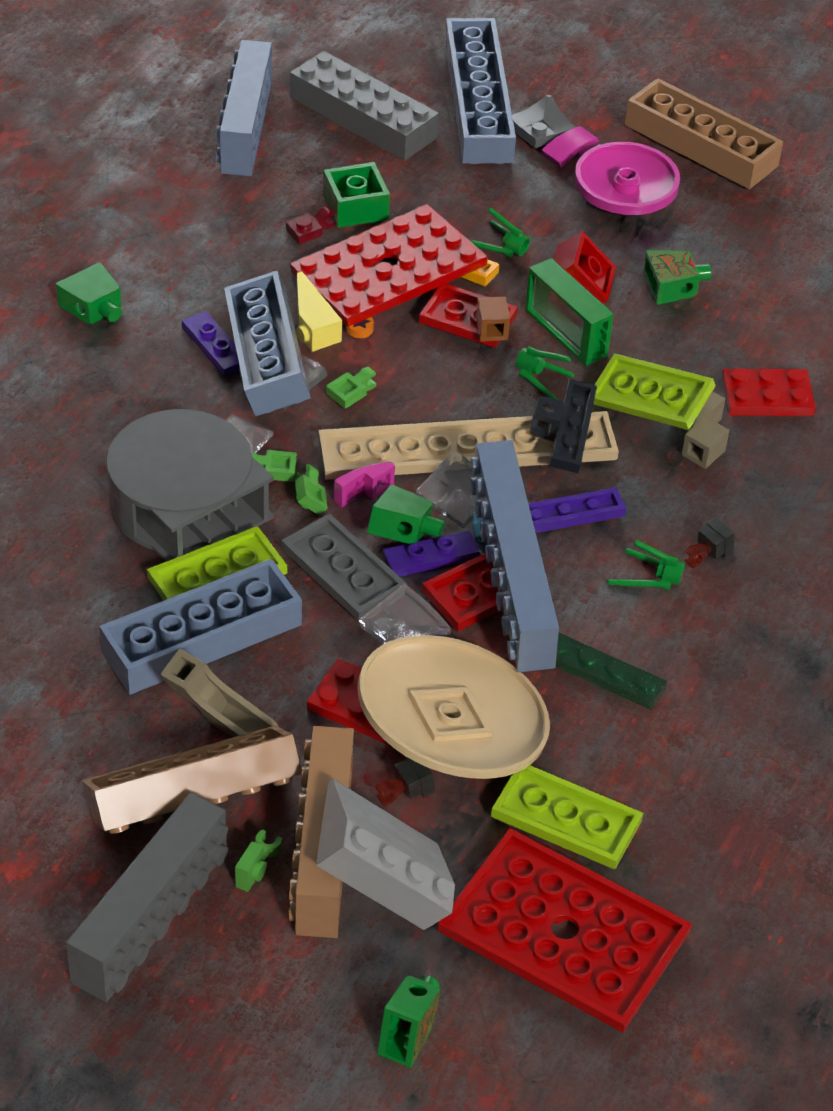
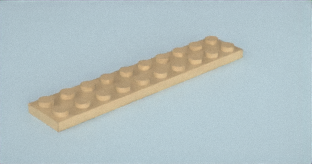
M592 412L582 462L617 460L619 451L608 412ZM533 416L319 430L318 436L325 480L337 479L353 470L385 462H392L395 465V475L471 470V457L476 456L477 443L513 440L519 467L550 465L554 442L530 434L529 430ZM538 424V426L542 429L547 428V426L544 424Z

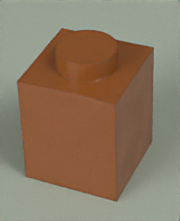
M506 297L478 298L476 322L480 341L508 340L510 315Z

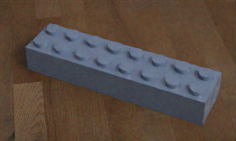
M446 18L445 50L462 163H514L516 134L495 18Z
M513 440L477 443L476 456L471 457V470L475 477L470 478V490L472 496L477 495V500H475L476 517L483 520V522H480L482 541L487 540L488 545L485 546L487 564L492 563L493 565L491 569L492 586L498 587L499 591L496 592L497 609L504 612L501 620L504 636L509 635L510 641H507L509 660H515L517 673L553 669L556 667L559 625Z

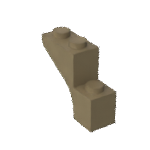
M713 391L691 428L685 434L682 456L704 469L726 451L729 429L718 424L722 420L725 398Z
M181 648L160 674L172 692L196 705L211 725L232 737L275 725L279 727L272 718L223 683L209 669L205 662Z

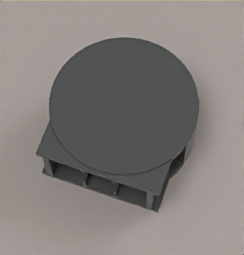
M188 409L155 412L127 425L118 433L110 445L107 455L110 509L113 520L128 538L141 546L154 550L165 562L253 527L260 526L274 518V515L269 511V483L274 481V477L252 457L248 441L239 429L219 416Z

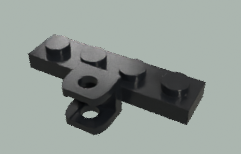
M569 379L564 401L549 397L538 398L529 432L535 437L554 442L549 466L574 473L579 472L597 389L596 385ZM543 407H549L552 409V411L547 412L543 409ZM538 424H544L547 426V428L542 429L538 426Z

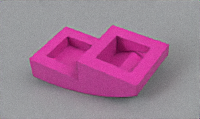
M579 126L555 138L542 149V153L545 158L559 168H562L575 155L581 157L585 152L594 147L599 140Z
M392 462L373 464L353 470L335 479L334 502L342 508L363 494L371 500L383 494L391 484L394 485L395 465Z

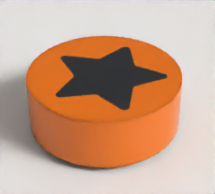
M370 317L349 327L346 326V332L354 338L369 337L374 330V320Z

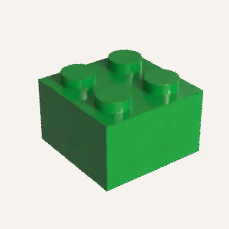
M375 162L323 171V196L327 205L334 211L333 218L338 228L389 219L390 193Z

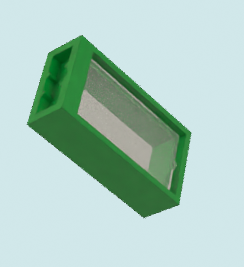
M552 258L530 267L525 311L583 365L588 366L608 357L614 314Z

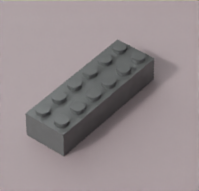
M322 51L290 72V98L404 161L438 138V112L325 51Z
M190 792L66 942L71 984L106 1003L115 992L119 993L124 988L131 971L135 966L139 967L144 963L151 946L156 940L160 941L163 939L168 931L170 922L176 915H181L185 911L190 897L196 890L199 891L205 886L209 873L216 865L220 866L226 859L228 854V847L226 845V835L228 832L226 810Z

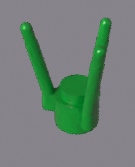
M488 208V212L505 226L503 227L493 220L490 221L491 226L505 235L502 241L505 248L468 240L478 248L502 253L510 258L513 254L519 257L524 255L530 245V237L522 234V230L512 225L493 208Z
M531 346L523 348L516 359V367L520 369L519 376L530 381L546 397L557 399L554 394L532 375L535 373L540 374L544 368L573 378L575 375L573 372L546 362L544 359L570 362L571 358L561 354L537 350Z
M635 540V546L655 557L630 548H626L625 553L657 565L656 577L661 578V581L607 580L608 585L660 587L669 590L671 584L679 586L685 563L678 561L679 558L669 556L639 540Z

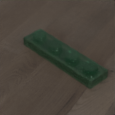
M558 634L557 668L650 710L653 709L665 691L666 680L564 634Z

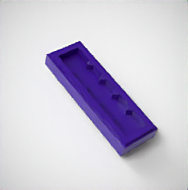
M207 311L182 320L184 331L224 377L240 371L235 343Z
M470 530L413 544L383 549V559L386 565L399 577L467 562L480 556V550Z

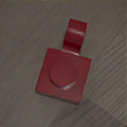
M325 206L314 217L310 213L286 221V230L299 245L323 236V229H330L335 226L334 221L330 218V216L334 215V211L329 206Z

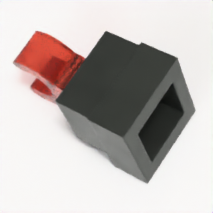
M717 517L713 518L707 525L698 530V543L689 546L685 550V553L689 555L685 562L694 569L702 563L708 554L715 560L721 555L724 558L734 552L735 533Z
M408 757L406 760L394 765L397 780H385L375 786L380 793L377 797L383 806L393 803L397 797L401 796L403 791L406 792L410 799L420 794L425 798L435 792L433 775L430 769Z

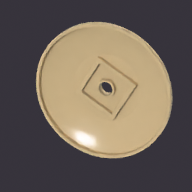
M407 636L392 640L377 648L367 658L362 667L357 689L359 702L367 720L375 731L394 749L430 769L465 778L489 779L515 774L530 766L540 756L548 740L550 731L549 714L535 686L521 672L517 673V669L512 664L477 645L444 636Z

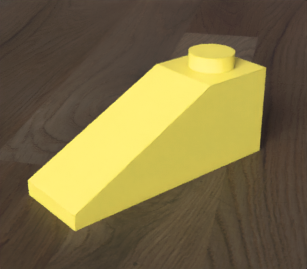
M297 273L298 327L296 331L299 340L305 343L312 352L342 342V319L304 273Z

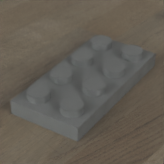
M330 513L281 540V549L358 621L407 593L408 584Z

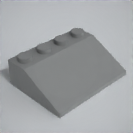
M330 780L326 794L316 866L423 930L450 915L453 909L455 884L438 844L338 781Z

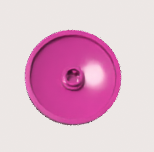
M633 142L601 144L585 152L576 164L575 185L579 193L594 206L612 213L642 215L656 212L668 206L676 198L679 190L680 173L676 164L661 151L647 145Z

